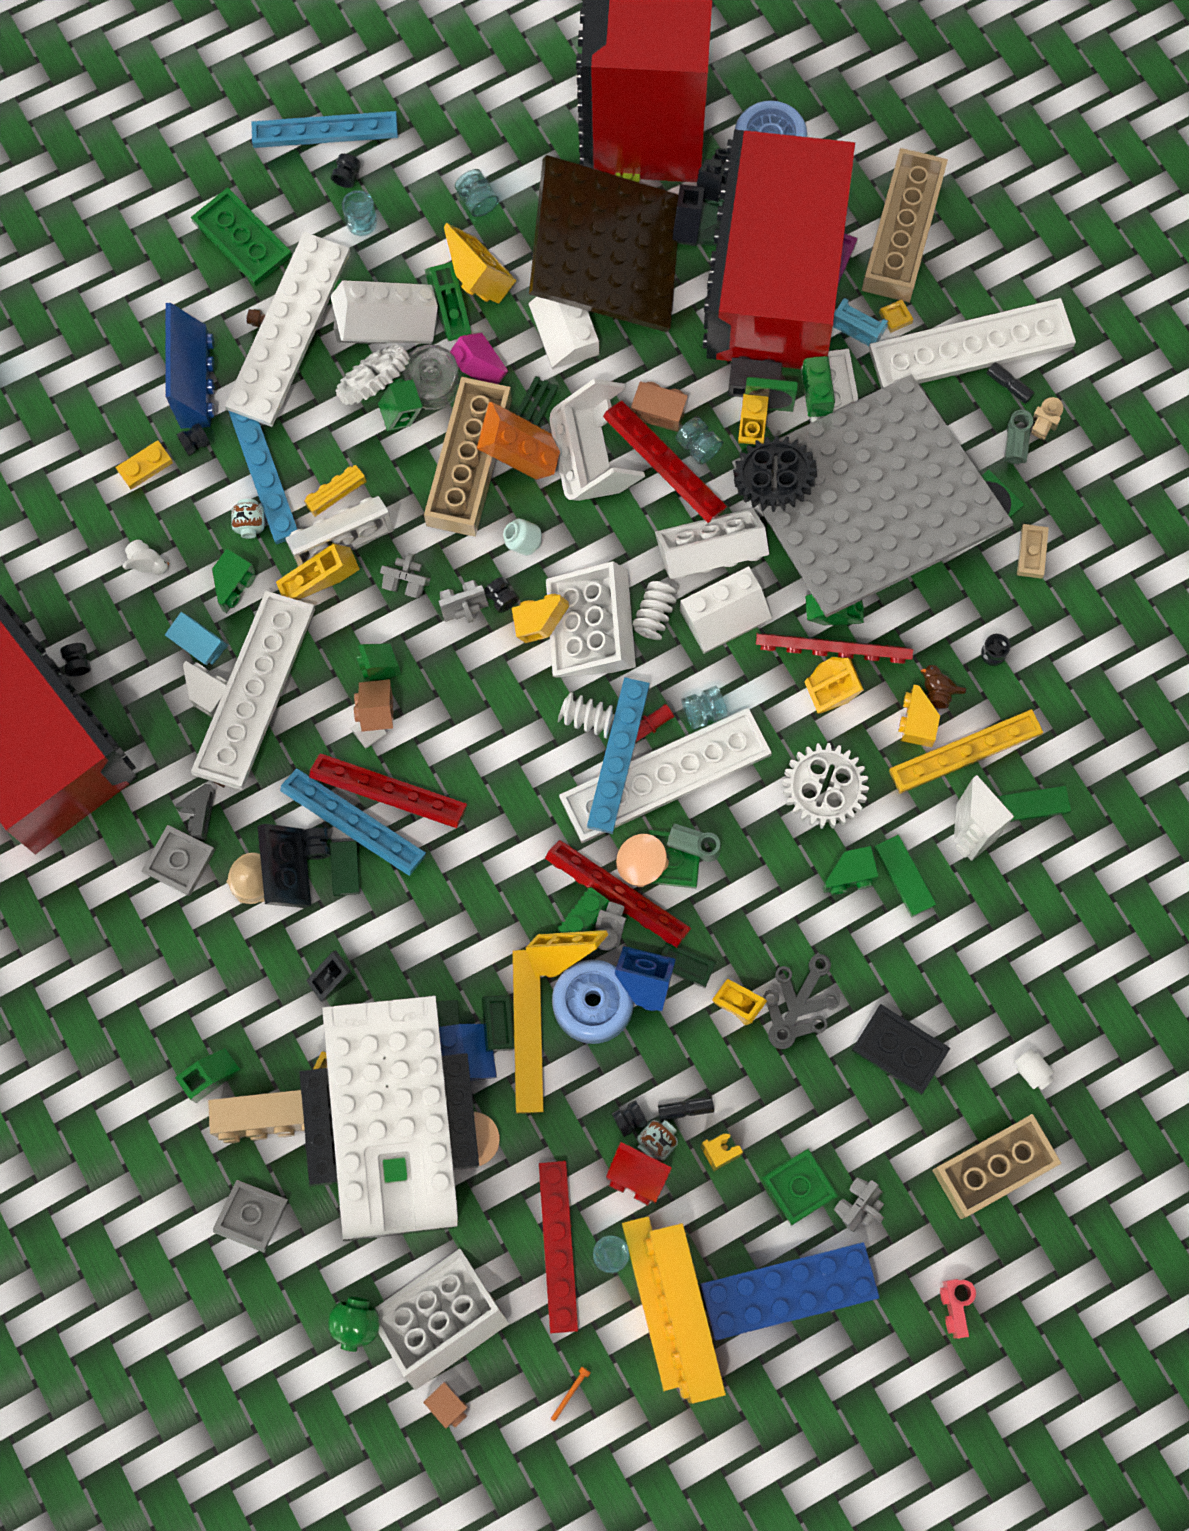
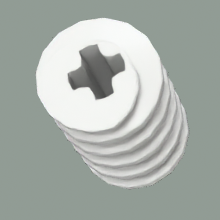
M653 581L647 586L648 591L644 594L645 600L641 601V609L637 611V618L634 619L632 625L635 628L634 630L641 636L653 640H661L662 636L656 631H665L666 627L660 621H669V617L664 612L672 613L673 608L667 604L676 603V599L671 594H676L677 590L665 583Z
M570 692L563 702L558 722L564 717V723L568 726L574 720V727L576 729H579L584 723L585 732H589L594 726V734L599 735L604 730V738L607 739L611 732L615 714H613L612 705L606 711L603 710V702H600L594 708L593 699L590 698L585 705L583 704L582 695L576 701H573V692Z

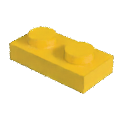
M157 440L116 466V469L130 490L173 464V461Z

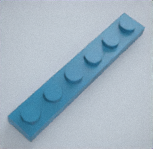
M396 111L251 121L253 148L398 138Z
M229 411L276 544L285 542V538L298 529L260 423Z
M624 677L587 823V828L613 834L650 683Z
M296 768L281 785L280 791L407 875L410 876L425 858L426 853L322 784L309 778L308 775Z

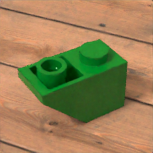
M228 549L224 551L212 568L217 600L223 612L227 614L230 608L236 607L240 601L241 593L245 588H249L252 585L256 574L251 563Z
M813 595L805 596L807 621L823 626L864 623L862 600L826 617Z
M361 644L358 646L360 655H357L356 658L364 678L369 677L370 681H380L401 675L391 644Z
M871 846L845 851L823 886L824 893L831 892L832 895H838L847 892V888L857 886L858 890L872 887L879 876Z
M226 1048L198 1060L176 1076L175 1079L189 1099L197 1103L240 1072L241 1069Z

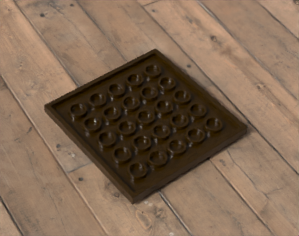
M545 155L542 159L529 295L667 332L671 326L677 241H674L672 238L678 194Z

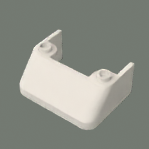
M594 378L555 406L551 411L550 427L553 439L560 450L558 465L564 494L569 500L580 501L618 494L645 477L644 472L614 467L610 469L602 432V426L607 421L603 418L606 410L612 407L610 399L626 389L625 384Z

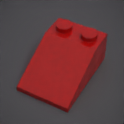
M620 1142L606 1179L610 1181L609 1186L621 1193H624L625 1189L635 1193V1200L648 1206L650 1202L656 1204L672 1167Z

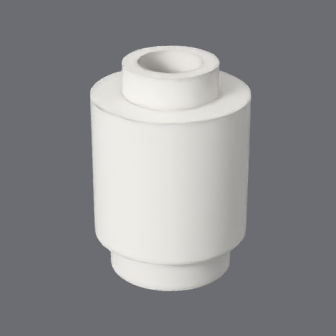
M1031 1048L1014 1061L1018 1066L1017 1071L1033 1089L1039 1087L1043 1090L1054 1081L1051 1077L1054 1073L1052 1068L1038 1052L1034 1053Z

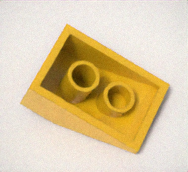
M446 223L444 230L456 277L463 283L461 287L470 295L476 293L486 302L492 300L499 304L517 280L477 237Z

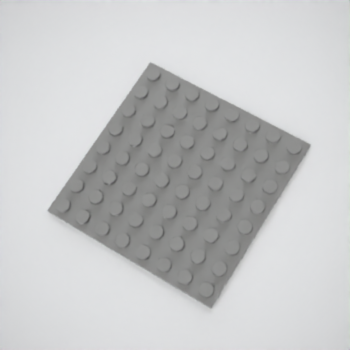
M912 374L786 435L789 437V443L797 439L799 447L806 445L807 452L812 451L813 460H816L817 467L816 486L811 487V495L804 494V502L796 499V507L794 508L788 503L786 504L785 511L780 506L776 507L775 512H772L771 506H767L764 511L761 510L826 617L1013 526L1012 520ZM786 436L779 438V441H783ZM778 456L774 457V477L772 478V492H775L777 489L776 471L778 469ZM738 458V459L732 461V465L734 466L735 469H736L735 461L740 460V458Z

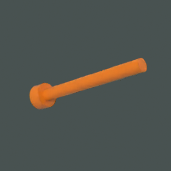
M584 1367L580 1368V1375L550 1418L554 1422L585 1377L588 1378L591 1374Z

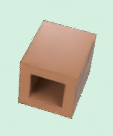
M447 1382L440 1385L423 1402L445 1428H448L451 1424L456 1428L467 1417L464 1411L469 1407Z

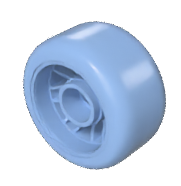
M762 101L750 106L740 115L735 126L736 130L807 137V127L802 116L790 105L779 101Z
M595 959L580 961L567 968L558 978L552 994L553 1012L561 1029L571 1038L588 1044L604 1043L618 1036L628 1025L633 1013L634 1002L615 976L616 966ZM589 994H597L600 997L601 1001L597 1006L592 1007L586 1004L585 999Z

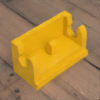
M722 1134L710 1142L705 1140L701 1144V1149L713 1171L734 1161L743 1153L740 1146L732 1147L726 1151L728 1146L725 1144L728 1142L730 1134Z

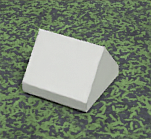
M360 722L350 728L365 749L387 734L384 729L361 732Z

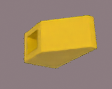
M743 394L738 443L756 445V440L761 444L764 443L769 397Z
M549 594L544 596L542 600L523 601L520 603V606L513 607L512 613L516 637L524 643L550 637L569 608V602L561 595Z
M914 685L911 692H906L903 707L907 708L906 717L901 716L898 732H902L901 741L932 747L936 740L940 715L920 686Z

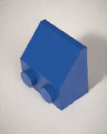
M623 946L615 969V976L636 1005L642 1006L649 1011H663L676 959Z
M457 1024L439 1027L441 1056L468 1053L471 1082L497 1078L493 1051L486 1052L484 1024Z

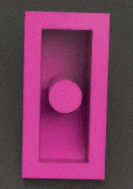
M483 333L460 336L449 352L463 373L479 381L499 384L508 372Z

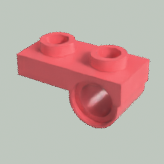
M967 1280L943 1281L944 1287L940 1288V1296L943 1305L947 1304L949 1316L945 1317L947 1331L949 1334L953 1333V1338L969 1337L963 1306L970 1305L975 1300V1287ZM958 1285L964 1286L968 1291V1296L963 1302L959 1301L954 1294L955 1288Z

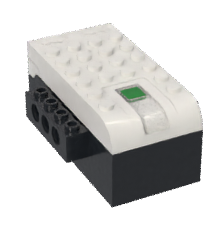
M429 996L322 1007L328 1068L299 1071L309 1186L338 1184L343 1242L454 1229L457 1227V1205L453 1170L478 1168L479 1158L468 1053L441 1056L436 997Z

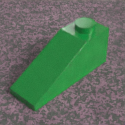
M453 262L424 269L428 285L433 286L438 306L437 313L448 342L459 339L460 336L472 334Z

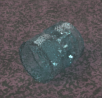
M479 169L467 171L458 178L454 185L455 190L461 199L465 201L466 207L474 217H480L489 213L498 204V195L488 185L487 179Z
M356 190L348 193L343 198L342 210L348 230L358 236L372 233L377 226V216L372 197L365 191Z
M697 416L689 420L680 429L675 440L685 450L690 449V455L702 465L718 453L723 445V441L713 431L708 432L709 426Z
M717 686L702 690L701 696L692 694L681 699L686 718L693 730L706 726L708 720L716 722L728 717L724 699Z
M611 1235L597 1241L593 1249V1258L599 1270L609 1274L618 1273L624 1269L629 1259V1250L626 1243L621 1238Z

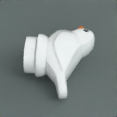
M142 540L131 542L125 549L128 558L123 564L125 570L135 569L144 573L153 572L161 575L166 572L169 566L168 562L162 559L156 551L149 549V546L143 543Z

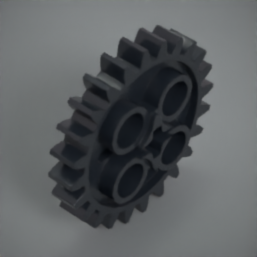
M776 435L772 442H770L768 437H765V443L763 444L758 440L755 441V448L746 446L747 454L740 453V460L735 461L736 469L733 470L735 487H737L738 495H743L745 503L751 500L753 508L761 504L762 511L767 506H771L772 512H775L777 506H780L785 511L786 504L789 503L794 508L796 507V499L804 502V494L811 495V487L816 486L817 467L816 460H813L812 451L807 452L806 445L799 447L797 439L789 443L788 436L783 441H779V437ZM778 456V469L776 471L777 489L775 492H772V478L774 477V457Z

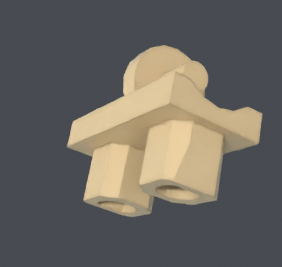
M1047 398L1041 407H1037L1033 416V420L1036 422L1031 431L1032 435L1045 440L1050 429L1056 430L1063 412V404L1058 398Z

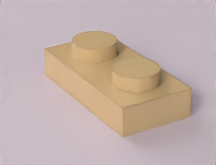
M1022 525L1017 567L1018 576L1043 578L1049 527Z

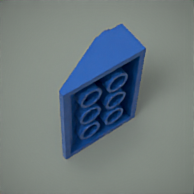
M166 303V399L180 428H191L198 422L201 427H211V418L215 416L214 404L211 402V395H214L215 388L213 379H210V372H214L213 356L210 357V349H214L213 334H209L206 325L174 304Z

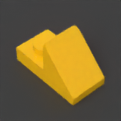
M726 979L712 999L717 1006L735 1015L744 1025L751 1024L767 1002L765 998L729 979Z

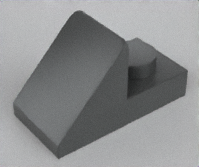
M210 784L202 785L175 805L176 809L181 813L194 814V816H190L188 831L191 832L193 838L199 841H206L215 794V790Z

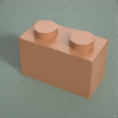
M640 381L631 410L645 423L678 432L687 408L688 395L678 389L669 390L660 387L654 382L645 383Z
M390 679L359 683V693H354L355 722H360L361 732L392 729L393 695Z

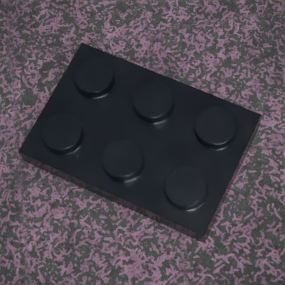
M272 824L257 826L265 904L297 908L312 906L307 859L304 858V848L306 847L302 834L304 829Z
M880 1004L851 1051L922 1095L949 1052L950 1047Z

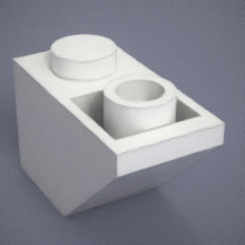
M185 661L183 669L189 700L194 707L213 718L228 682L220 676L213 678L208 675V670L199 663L195 662L192 665Z

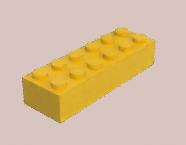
M683 1223L650 1231L647 1234L648 1238L644 1240L647 1257L653 1256L655 1267L650 1268L654 1285L660 1284L662 1295L657 1296L661 1313L666 1312L669 1321L668 1324H664L667 1340L674 1341L676 1352L671 1353L675 1370H681L683 1380L678 1381L681 1397L687 1398L688 1403L693 1404L724 1396L725 1391Z

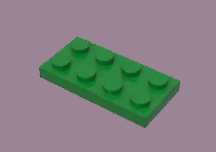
M228 187L191 216L192 222L255 286L293 256L288 247Z

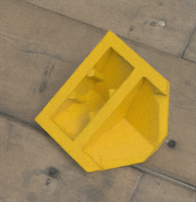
M831 657L820 663L812 675L805 680V685L819 714L849 703L864 691L849 658Z

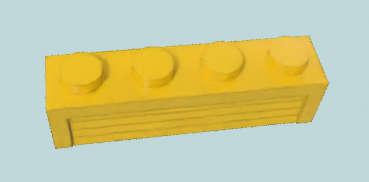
M357 465L346 468L343 474L340 476L336 475L332 478L331 482L321 485L318 491L308 494L304 500L306 507L314 517L318 516L366 483L364 474Z

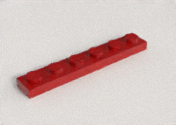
M622 400L606 410L603 418L707 523L724 512L727 506Z
M756 633V645H761L760 649L767 651H776V647H787L786 652L801 654L802 649L812 650V655L828 656V652H838V657L853 659L854 654L864 655V660L879 661L880 657H890V662L905 664L906 659L912 660L913 649L909 647Z
M321 753L310 769L309 778L456 829L466 811V803Z
M561 840L547 852L545 859L551 862L554 867L561 869L587 888H593L610 902L624 906L623 913L629 915L643 927L650 929L665 942L672 944L676 948L691 930L689 926Z
M566 1161L539 1163L550 1334L578 1331Z

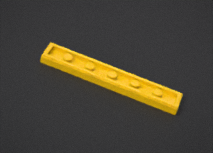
M1031 709L889 769V772L899 794L1038 737L1043 734V730Z
M513 950L516 1114L544 1113L540 976H535L526 950Z
M648 1216L624 1222L622 1227L663 1390L666 1391L678 1388V1381L683 1380L681 1370H675L671 1353L676 1352L674 1341L667 1340L664 1324H668L669 1321L667 1313H661L657 1296L662 1295L660 1284L654 1285L650 1268L655 1267L653 1256L647 1257L644 1240L648 1238L647 1234L652 1231Z

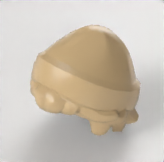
M258 853L242 855L230 868L227 884L232 894L241 903L256 904L258 902H265L261 859Z

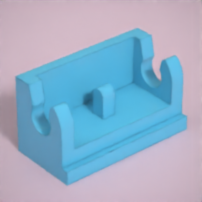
M844 298L834 312L833 327L867 346L871 343L879 342L887 329L888 321L885 319L882 322L877 321L849 306V300Z
M182 612L165 634L166 637L205 665L208 663L213 665L228 647L226 642Z

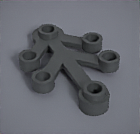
M817 954L811 958L808 964L810 973L797 997L791 983V970L786 966L777 969L775 978L781 985L789 1011L784 1021L777 1005L779 994L775 990H768L764 993L763 998L765 999L768 994H773L776 997L774 1003L766 1002L765 1004L768 1007L773 1024L769 1030L768 1038L775 1048L787 1049L792 1046L796 1037L813 1032H824L827 1028V1020L822 1016L814 1017L810 1023L794 1026L799 1016L824 1009L834 1010L840 1004L839 996L833 992L826 994L824 998L806 1003L819 977L825 976L830 970L831 963L825 955ZM818 960L823 961L825 968L818 969L815 966V962ZM786 971L789 977L783 980L779 977V972ZM834 997L836 1005L830 1006L827 1003V998ZM816 1020L823 1022L824 1027L822 1029L815 1028L814 1022ZM783 1030L787 1033L785 1040L778 1038L777 1033Z

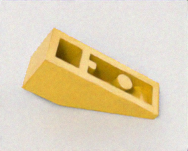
M333 543L276 581V584L282 596L300 600L340 583L360 569L350 547Z
M607 930L538 934L526 947L535 976L555 977L597 949L608 936Z

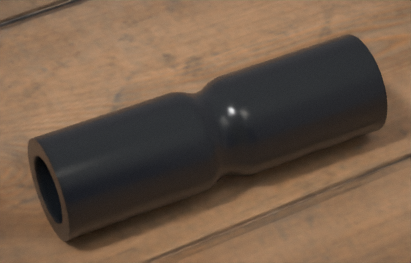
M994 362L986 373L1002 387L1007 388L1012 395L1024 404H1027L1035 394L1033 390L1020 380L1014 378L1010 372L997 362Z
M712 1096L687 1100L686 1102L679 1101L658 1105L660 1121L684 1118L685 1116L714 1113Z

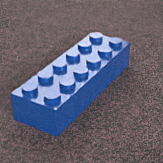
M864 1242L700 1284L714 1341L879 1299Z

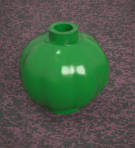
M349 1296L347 1302H339L330 1312L328 1320L329 1332L336 1341L341 1343L340 1348L342 1350L357 1352L358 1347L370 1344L378 1335L380 1318L377 1310L369 1306L370 1300Z

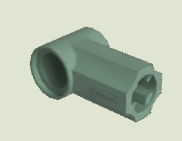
M1026 410L1015 411L1006 427L1007 440L1004 461L1010 464L1018 465L1027 462L1033 417ZM1020 421L1024 423L1025 428H1018L1014 422Z
M674 823L669 834L668 847L698 856L706 862L715 861L720 856L721 844L717 835L709 832H699ZM707 842H712L716 845L715 850L712 852H705L701 847Z

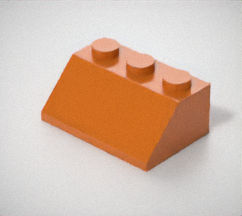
M493 402L488 403L477 449L536 480L554 475L560 450L551 433Z

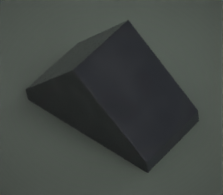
M335 950L306 981L322 1002L356 977Z

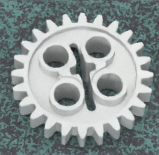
M393 344L391 347L386 346L382 351L379 349L377 352L370 354L365 360H361L358 366H354L352 371L346 373L345 378L340 380L341 383L337 385L335 390L336 395L345 405H352L355 402L358 404L363 398L367 400L369 397L376 395L377 392L385 389V385L392 383L393 378L400 376L399 373L406 369L404 366L409 364L408 360L410 359L408 353L400 344L396 346Z
M818 743L814 752L810 747H806V756L798 752L796 757L799 762L790 760L789 765L792 769L785 770L784 774L789 778L783 779L782 785L789 788L783 791V795L791 796L787 800L786 805L794 804L795 807L792 814L801 812L800 821L802 822L808 817L810 818V826L819 821L821 829H823L826 822H829L831 828H834L836 820L840 824L845 825V816L853 820L855 817L853 810L860 812L862 807L859 803H865L867 797L861 794L867 793L869 787L862 785L867 782L868 776H860L865 767H856L859 758L850 760V750L844 755L841 754L840 745L835 751L831 750L830 743L827 744L825 750H822ZM812 765H820L824 772L822 774H815L811 771L810 767ZM834 765L835 768L822 805L817 807L816 803L829 767ZM840 773L845 774L849 781L847 783H840L835 776ZM806 788L812 789L816 796L806 798L803 796L802 790ZM831 797L837 798L840 801V806H829L827 799Z

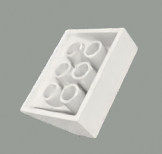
M612 561L546 579L547 595L558 594L569 602V608L550 635L553 677L614 673L636 667L627 569Z
M461 1249L455 1251L375 1308L380 1318L378 1333L402 1375L415 1390L509 1324Z

